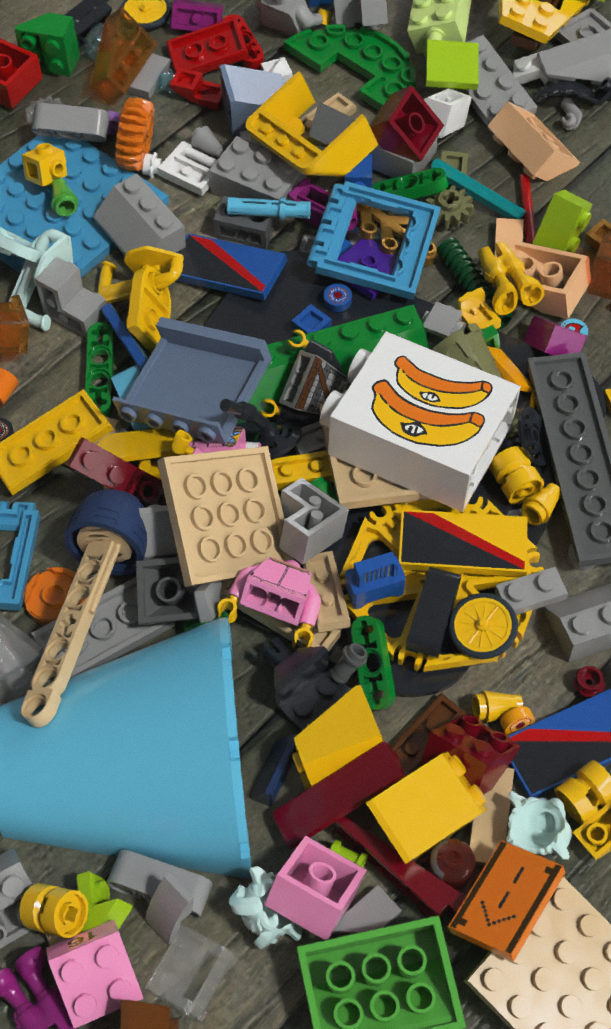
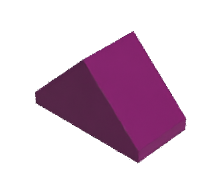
M533 315L523 342L544 353L561 355L581 352L587 335Z

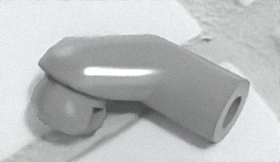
M566 98L560 105L566 113L565 118L562 116L561 122L563 128L570 131L579 126L583 114L571 98Z

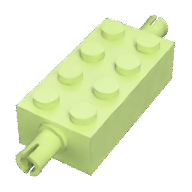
M413 0L407 32L416 53H424L426 57L427 39L465 42L471 0Z

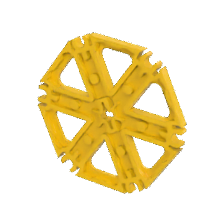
M479 496L477 503H468L463 512L433 499L381 505V512L385 516L377 517L371 511L369 513V521L366 517L363 520L340 574L342 590H345V572L354 568V563L363 560L371 542L376 540L382 541L399 558L402 509L442 510L445 512L489 515L503 514L489 500L486 507L482 510L483 497ZM527 538L526 575L543 571L544 568H535L530 565V563L539 562L540 553L537 552V547ZM403 570L406 577L403 595L398 597L389 596L367 603L364 607L357 610L353 609L348 594L344 595L348 614L354 620L360 616H369L368 610L374 605L415 600L402 635L398 638H391L385 633L389 658L393 661L394 655L399 650V665L403 664L407 656H412L416 659L414 670L417 671L421 668L423 659L427 660L423 672L495 662L498 661L499 657L504 658L506 655L505 651L494 658L476 659L461 652L447 655L439 654L438 659L405 649L428 571ZM457 573L461 574V580L453 609L466 597L478 594V590L492 589L497 584L520 577ZM533 610L517 615L518 632L511 645L514 649L518 647L519 640L522 643ZM367 625L364 631L369 635L370 632H373V626Z

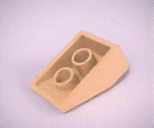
M511 240L508 246L518 259L525 264L524 273L538 280L545 292L542 300L531 307L544 314L569 319L591 282L589 256ZM506 276V278L509 280V282H511L514 285L517 291V286L514 280L511 277Z

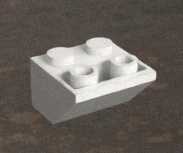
M448 88L424 99L444 124L438 134V138H443L465 126L472 96Z

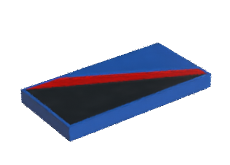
M188 233L185 237L186 247L176 252L184 257L183 270L176 281L265 301L288 260L285 253Z
M611 689L508 735L511 741L520 745V749L509 764V767L514 769V775L527 798H539L554 791L557 786L569 777L576 779L577 771L591 760L597 761L603 767L611 764Z

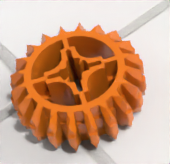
M135 97L128 98L124 103L121 117H119L115 155L118 166L125 168V170L141 171L145 154H149L155 116L151 101Z

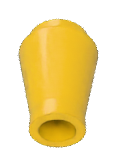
M549 483L545 488L524 500L521 508L522 517H527V522L534 526L546 523L558 500L561 498L560 487L554 483Z
M482 690L480 694H474L472 697L473 716L482 720L483 723L499 720L509 710L523 706L520 694L511 695Z

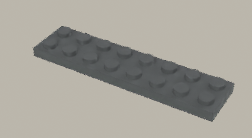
M579 352L528 358L526 366L533 387L538 413L543 420L545 441L556 484L561 490L560 500L577 567L611 563V443L586 353Z

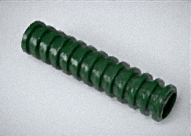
M451 237L444 240L437 248V255L441 257L442 262L445 263L450 273L454 275L455 280L458 281L465 293L472 292L481 287L485 291V302L495 312L492 307V299L495 293L494 288L490 286V283L485 279L480 269L477 268L472 258L468 256V253L463 249L458 239ZM496 313L501 319V327L496 330H500L510 323L513 317L512 313L507 315Z

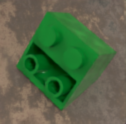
M46 13L16 25L14 30L18 46L38 55L42 72L71 76L80 57L72 16Z

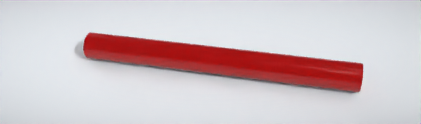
M521 174L519 176L522 208L526 211L523 217L526 243L532 244L536 236L530 179L527 174Z

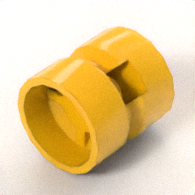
M514 446L503 450L493 458L488 467L496 482L502 485L501 489L510 504L523 503L524 500L540 491L544 486L543 479L535 467L531 466V461L522 447Z
M591 760L577 771L576 779L569 777L557 786L554 791L557 798L563 802L565 810L575 821L582 825L598 812V806L604 807L611 801V775L601 764Z
M43 883L34 884L25 892L19 908L20 919L28 929L63 938L76 936L83 929L89 912L86 897L80 891Z

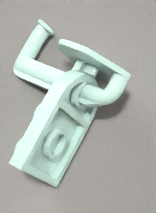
M0 227V252L8 256L12 254L26 259L8 302V310L13 316L26 323L41 328L43 331H48L51 326L50 316L47 314L44 316L28 310L27 305L35 286H37L35 278L56 257L73 263L71 237L59 230L50 229L40 234L31 243ZM51 241L54 242V244L49 248Z

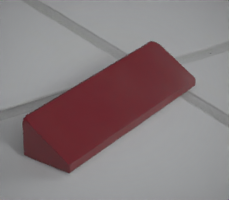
M380 742L273 812L274 819L288 848L291 850L297 847L305 835L311 838L405 778L398 755L387 742Z

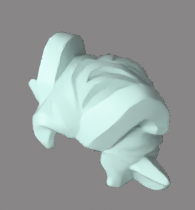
M514 791L509 792V799L515 808L508 818L509 830L506 841L534 854L547 855L555 853L560 858L569 860L570 856L567 847L573 833L565 819L566 812L563 802L558 798L546 800L544 797L525 798Z
M259 866L251 867L249 871L253 882L247 888L239 885L229 899L232 912L241 915L247 929L257 935L254 944L260 950L271 943L275 944L278 941L277 938L283 937L285 934L291 936L295 941H299L302 936V927L264 905L276 875L273 872L267 874Z

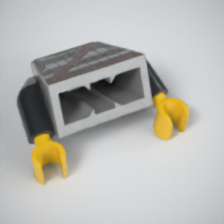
M294 330L293 333L299 335L302 341L300 344H294L292 341L287 340L288 345L293 349L303 347L305 351H299L279 400V403L283 404V406H277L273 399L266 398L263 402L272 403L274 410L270 413L261 410L260 412L265 417H272L276 414L280 415V419L304 425L320 420L319 405L325 403L332 391L336 390L343 394L346 393L345 388L348 383V377L341 373L342 366L331 349L313 339L311 341L306 340L303 331Z

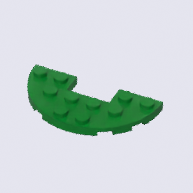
M346 24L325 25L323 30L313 32L311 29L304 30L284 41V50L320 73L339 60L369 79L370 81L358 90V97L379 111L391 94L410 85L416 89L415 68L412 67L409 61L408 53L396 41L378 31L369 30L362 26L360 30L346 28Z

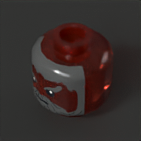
M446 839L439 842L433 848L428 863L430 873L456 890L465 886L471 880L476 865L472 849L465 842L458 839Z

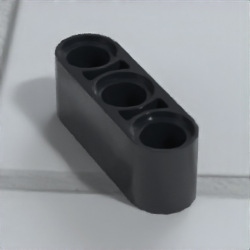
M429 567L405 648L407 651L438 659L459 589L461 574Z

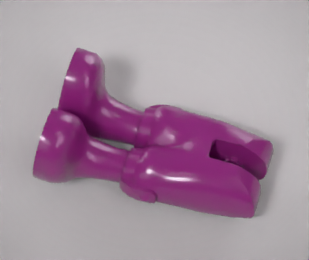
M38 946L30 949L14 965L20 977L27 983L34 994L37 1002L36 1005L29 1002L10 968L0 970V997L8 1001L16 1010L14 1013L16 1028L48 1029L55 1024L57 1029H74L60 992L53 987H48L44 979L43 967L46 962V953L42 947Z

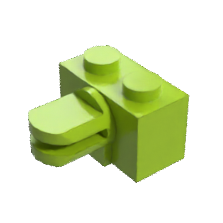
M565 189L554 193L532 244L574 253L580 244L581 239L578 238L580 233L584 231L592 216L590 210L593 204Z

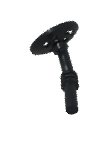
M223 399L220 402V409L222 411L234 414L239 420L252 422L260 428L248 442H260L261 447L268 446V448H272L269 449L271 460L289 452L298 444L302 437V429L294 421L271 423V421L258 412L253 404L244 401L235 402L229 399ZM288 429H292L291 435L286 439L289 434Z
M528 406L520 410L518 415V432H516L515 436L504 439L496 455L507 448L519 446L522 447L528 458L535 465L542 466L548 462L549 452L545 441L543 420L534 408ZM537 453H539L538 458H537V459L534 458L533 455H536Z

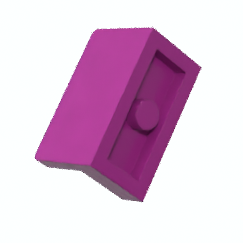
M174 0L171 28L195 31L221 22L224 5L190 0Z

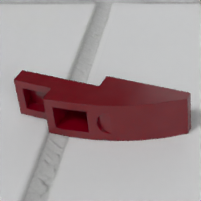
M83 437L79 439L66 463L67 466L110 489L132 494L145 508L155 504L167 505L161 480Z

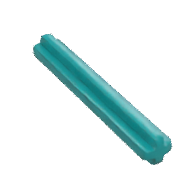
M436 158L432 162L430 169H444L450 185H454L459 190L465 189V194L472 196L475 200L507 219H523L526 213L525 209L441 159Z

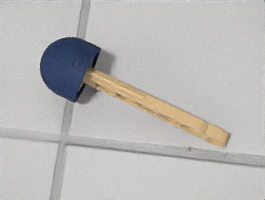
M103 489L92 493L74 510L64 533L63 541L67 551L80 564L31 681L32 690L27 691L21 706V715L35 728L47 725L57 712L62 699L60 695L66 689L110 575L133 573L136 571V561L144 560L147 548V532L139 512V508H144V506L135 496L128 492L116 489ZM97 571L92 578L88 579L91 574ZM87 597L83 603L77 605L81 599ZM67 649L61 657L55 659L61 651ZM56 676L55 680L50 685L44 687L45 683L49 679ZM45 704L44 708L38 714L33 715L34 711L38 707Z

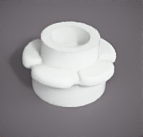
M154 152V155L146 153L144 157L142 173L143 175H149L150 178H153L154 174H158V167L162 164V159L157 158L156 152Z

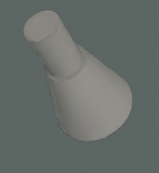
M203 126L193 131L191 135L192 148L219 159L225 150H223V147L210 128Z

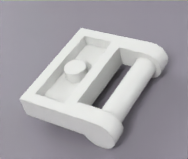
M183 141L158 167V174L175 184L203 196L210 188L209 170L217 160L193 149L191 144Z

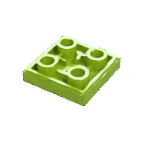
M427 39L425 86L477 90L479 85V43Z

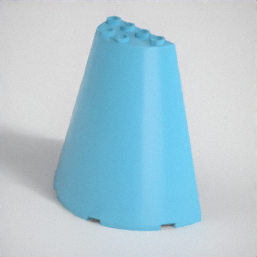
M228 617L218 618L70 677L65 691L60 695L62 699L54 718L43 727H33L21 715L20 710L25 696L0 705V832L2 837L115 857L118 856L120 850H129L179 868L238 878H252L249 871L251 868V855L240 763L232 672L233 651ZM45 704L38 707L34 711L33 715L38 714L44 708Z

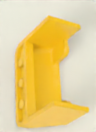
M298 71L248 117L246 128L252 138L300 173L305 175L342 177L348 174L378 146V143L363 114L323 151L303 138L304 125L299 117L315 103V100L302 73Z

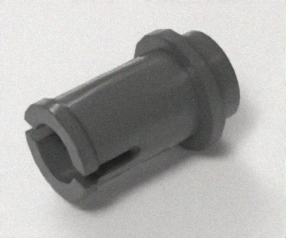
M358 643L345 646L342 651L343 655L330 669L331 677L338 683L345 684L358 667L366 664L367 651Z

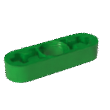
M432 168L379 181L372 188L410 199H417L444 191L448 187L449 182L444 169Z
M360 616L353 622L351 627L353 643H358L363 647L364 645L371 646L370 644H377V648H366V658L375 653L380 658V667L375 672L369 671L366 664L358 667L359 682L370 709L387 710L394 704L396 693L384 625L376 617ZM367 625L373 626V632L369 633V637L362 633V630L366 629ZM382 677L383 679L382 681L370 682V678ZM378 690L384 691V697L380 698V701L373 698V694L377 693Z

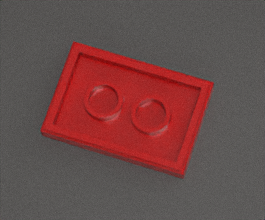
M237 17L166 41L175 73L181 67L204 74L219 69V65H230L250 58Z

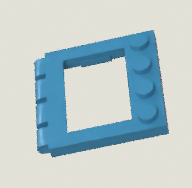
M345 181L344 185L336 183L332 187L321 224L318 227L313 242L314 245L311 248L306 263L308 266L316 268L315 273L414 300L441 207ZM356 203L410 217L392 275L379 272L378 269L338 260Z
M0 501V530L19 531L18 537H15L11 555L9 579L0 580L1 610L21 611L23 595L28 581L41 519L39 510H36V503L14 501L12 509H9V501Z

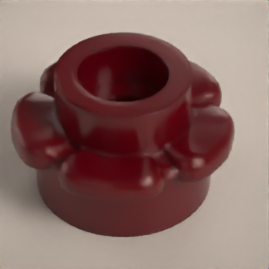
M585 666L576 672V677L573 678L572 684L576 691L581 692L582 696L591 698L603 692L605 682L603 681V674L598 668ZM590 680L592 684L588 685L586 684V681Z

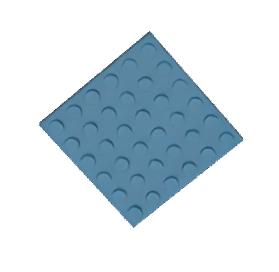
M37 135L0 164V227L31 243L40 234L50 229L59 230L69 235L72 244L73 264L80 270L82 278L117 248L115 243L94 221V214L113 186L133 176L135 173L119 167L114 159L87 141ZM49 143L56 148L64 150L67 176L61 179L67 182L78 198L79 204L74 214L64 217L52 209L51 185L42 187L25 180L21 154L35 149L38 144ZM141 178L165 205L169 204V196ZM51 241L49 248L54 244V242ZM0 252V260L18 273H21L26 259L12 254L8 256Z

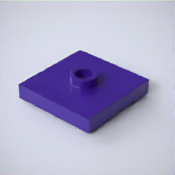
M362 238L341 255L338 260L378 269L379 272L392 275L397 255L394 253L384 254L380 250V244L374 240ZM344 281L371 300L382 292Z

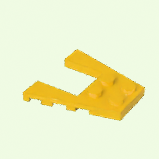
M500 0L499 24L546 44L560 31L563 25L566 26L574 15L577 16L582 8L589 4L590 0H563L560 10L547 2L539 0Z

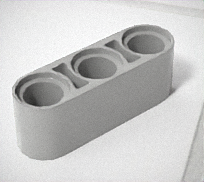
M36 103L31 131L45 137L105 142L110 113L98 108Z
M120 850L106 882L115 891L150 903L160 882L170 872L194 897L192 913L188 915L191 918L201 917L213 886L209 879L199 874L129 850Z

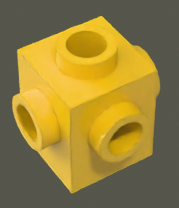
M49 143L38 144L35 149L21 154L25 180L43 187L51 185L55 179L67 176L66 157L62 149L56 148Z

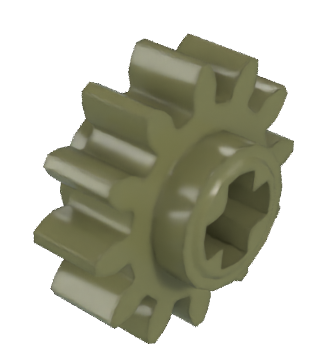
M454 185L450 189L430 195V198L426 199V203L441 207L436 226L442 223L445 230L449 228V225H454L456 229H459L460 221L468 224L469 216H473V197H465V189H461L458 192L455 190Z

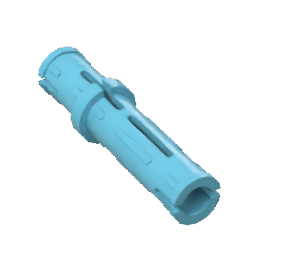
M228 197L227 215L279 217V220H285V218L310 219L311 201H289L286 198L265 200Z

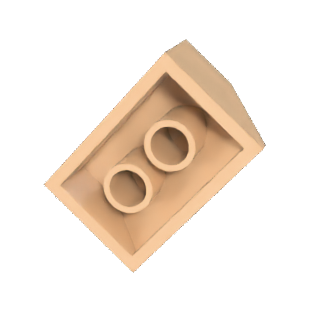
M509 101L506 102L488 125V128L494 133L492 138L501 146H506L509 149L507 154L517 163L521 162L525 166L523 171L534 180L538 177L549 181L580 164V161L533 113Z

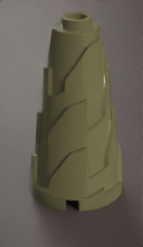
M476 323L467 325L471 330L468 334H465L461 328L431 349L502 378L494 362L495 359L482 336L484 333ZM517 407L513 425L506 435V439L518 432L519 410Z

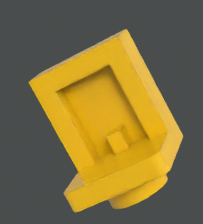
M481 287L472 292L465 293L457 300L458 310L463 311L462 322L467 323V325L476 323L480 329H485L492 324L495 329L501 327V319L485 302V291Z

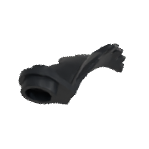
M605 78L600 83L596 92L590 90L578 80L566 81L557 79V83L548 81L546 83L547 86L540 87L539 93L535 94L533 99L536 105L549 98L568 97L592 107L600 106L605 100L611 101V78Z

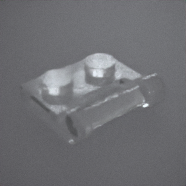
M182 924L146 984L145 989L147 992L184 1012L193 1020L201 1023L207 1014L206 1006L228 968H233L238 956ZM211 955L217 961L192 1002L184 996L207 956Z

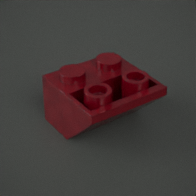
M464 714L430 732L419 766L422 767L442 753L448 752L451 757L456 755L467 771L463 775L471 786L477 785L484 795L493 789L518 753L520 745L511 741L505 733L494 731L485 726L479 718Z

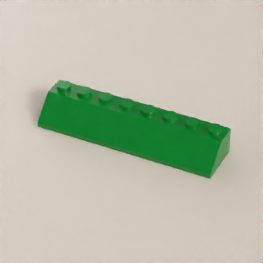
M414 304L305 334L306 340L311 341L313 339L334 352L342 366L341 373L347 377L357 352L360 349L373 352L385 332L429 349L424 325ZM300 336L267 344L272 360L248 402L255 405L259 413H261L260 410L267 413L274 410L272 403L263 402L266 398L273 399L277 406H283V404L279 403V400L299 351H305L303 347L298 349L291 348L287 340L292 341L294 344H300L302 341ZM348 382L347 385H346V388H345L346 391L348 390V388H349L350 385H351V383H349V382ZM239 420L237 424H240V423H243V422H246V421Z

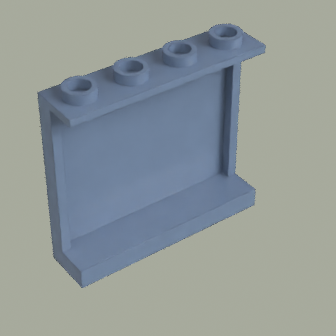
M161 317L156 324L161 338L125 399L115 396L112 399L119 416L127 422L133 423L136 421L147 424L154 429L163 428L175 433L178 430H183L205 442H217L226 445L239 419L234 414L222 411L220 409V402L223 399L235 402H249L272 360L265 340Z

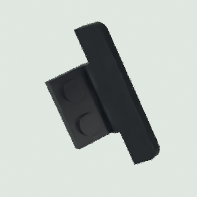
M83 0L65 14L66 16L73 17L79 48L88 42L87 34L90 31L89 38H93L92 30H94L96 35L108 26L112 7L107 4L109 0Z

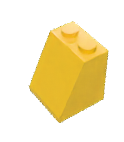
M361 684L353 687L293 738L298 752L293 753L292 756L305 790H307L380 742H383Z
M448 752L440 754L366 803L405 864L420 857L439 842H442L487 811L483 805L486 802L485 796L477 785L471 786L463 775L467 771L456 755L451 757Z

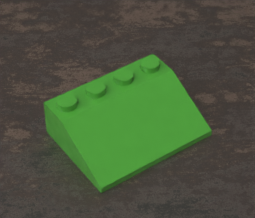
M439 916L297 947L296 953L313 1029L466 1028Z

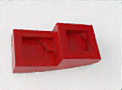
M178 68L170 83V88L196 104L219 111L223 104L221 85L204 81L202 72Z

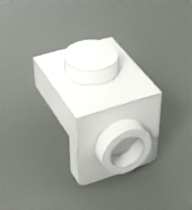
M538 53L514 60L513 75L520 84L538 78L542 79L545 86H547L546 83L548 81L552 82V78L545 77L537 58Z

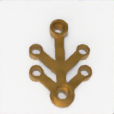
M356 203L357 217L361 220L360 236L365 240L375 238L377 226L372 222L373 217L380 224L382 241L380 250L384 254H395L398 242L393 238V234L403 240L406 230L403 227H407L410 217L386 215L383 212L385 210ZM433 242L430 243L424 266L432 265L437 256V249Z

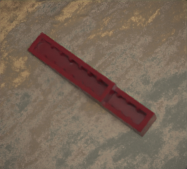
M345 816L334 822V831L359 854L363 852L368 854L367 862L429 918L439 916L440 920L445 915L451 920L454 918L466 898L465 895L415 862L410 861L405 864L397 850Z

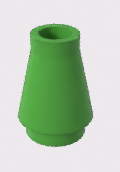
M55 179L51 184L52 209L60 216H71L77 210L78 198L64 179Z

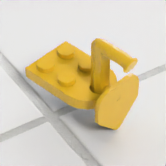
M143 246L129 250L125 254L124 261L134 272L133 279L111 285L113 272L117 270V267L108 261L101 263L102 268L97 293L103 296L106 304L129 299V313L126 319L127 329L152 354L161 338L156 324L161 317L170 319L171 297L168 286L180 277L183 270L184 257L179 253L151 246Z

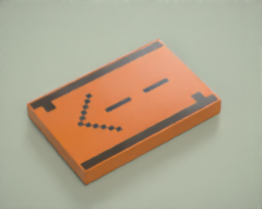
M501 840L449 924L450 932L514 962L566 873L564 866Z

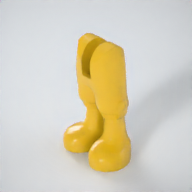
M505 242L495 243L497 257L494 256L489 246L478 250L477 253L485 272V279L497 287L492 299V307L497 314L507 315L511 313L517 306L518 295L526 306H534L542 300L545 292L541 283L524 273L525 264L518 259ZM506 276L511 277L514 280L517 286V291L514 285L511 282H509V280L506 278Z

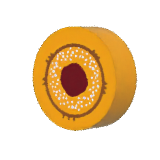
M518 706L502 716L500 725L505 734L510 735L534 724L535 717L529 707Z

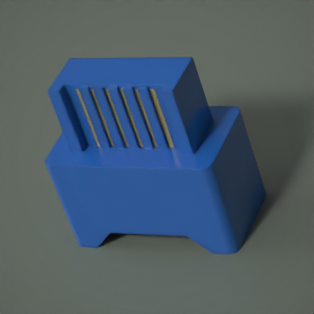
M392 551L354 563V568L345 572V590L353 609L357 610L364 607L367 603L389 596L398 597L403 595L406 577L398 558L394 556Z

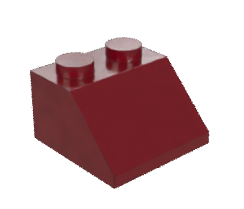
M412 85L391 94L370 124L375 139L383 150L416 162L423 160L444 126Z

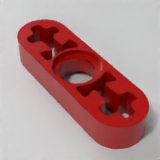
M236 14L227 15L222 21L237 17L243 38L249 42L246 44V47L252 57L239 62L244 68L260 70L261 63H264L262 48L241 16Z

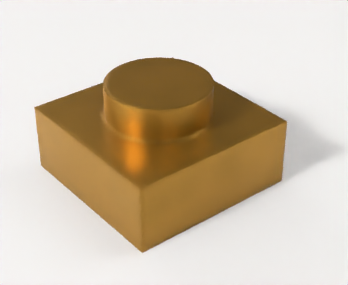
M602 219L585 234L584 241L604 255L611 251V223Z

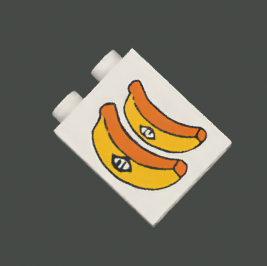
M385 332L373 352L360 349L355 355L347 378L351 385L346 393L343 394L334 390L324 403L319 422L321 425L329 428L328 454L463 512L513 425L521 386Z

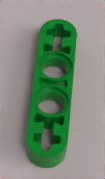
M97 322L91 325L87 332L85 392L96 406L97 397H101L102 405L99 410L105 417L109 418L113 411V381L111 377L114 376L115 339L110 324ZM99 334H104L103 345L98 343ZM98 355L108 357L104 363L93 362V359ZM98 378L107 380L104 386L95 387L92 385V382Z

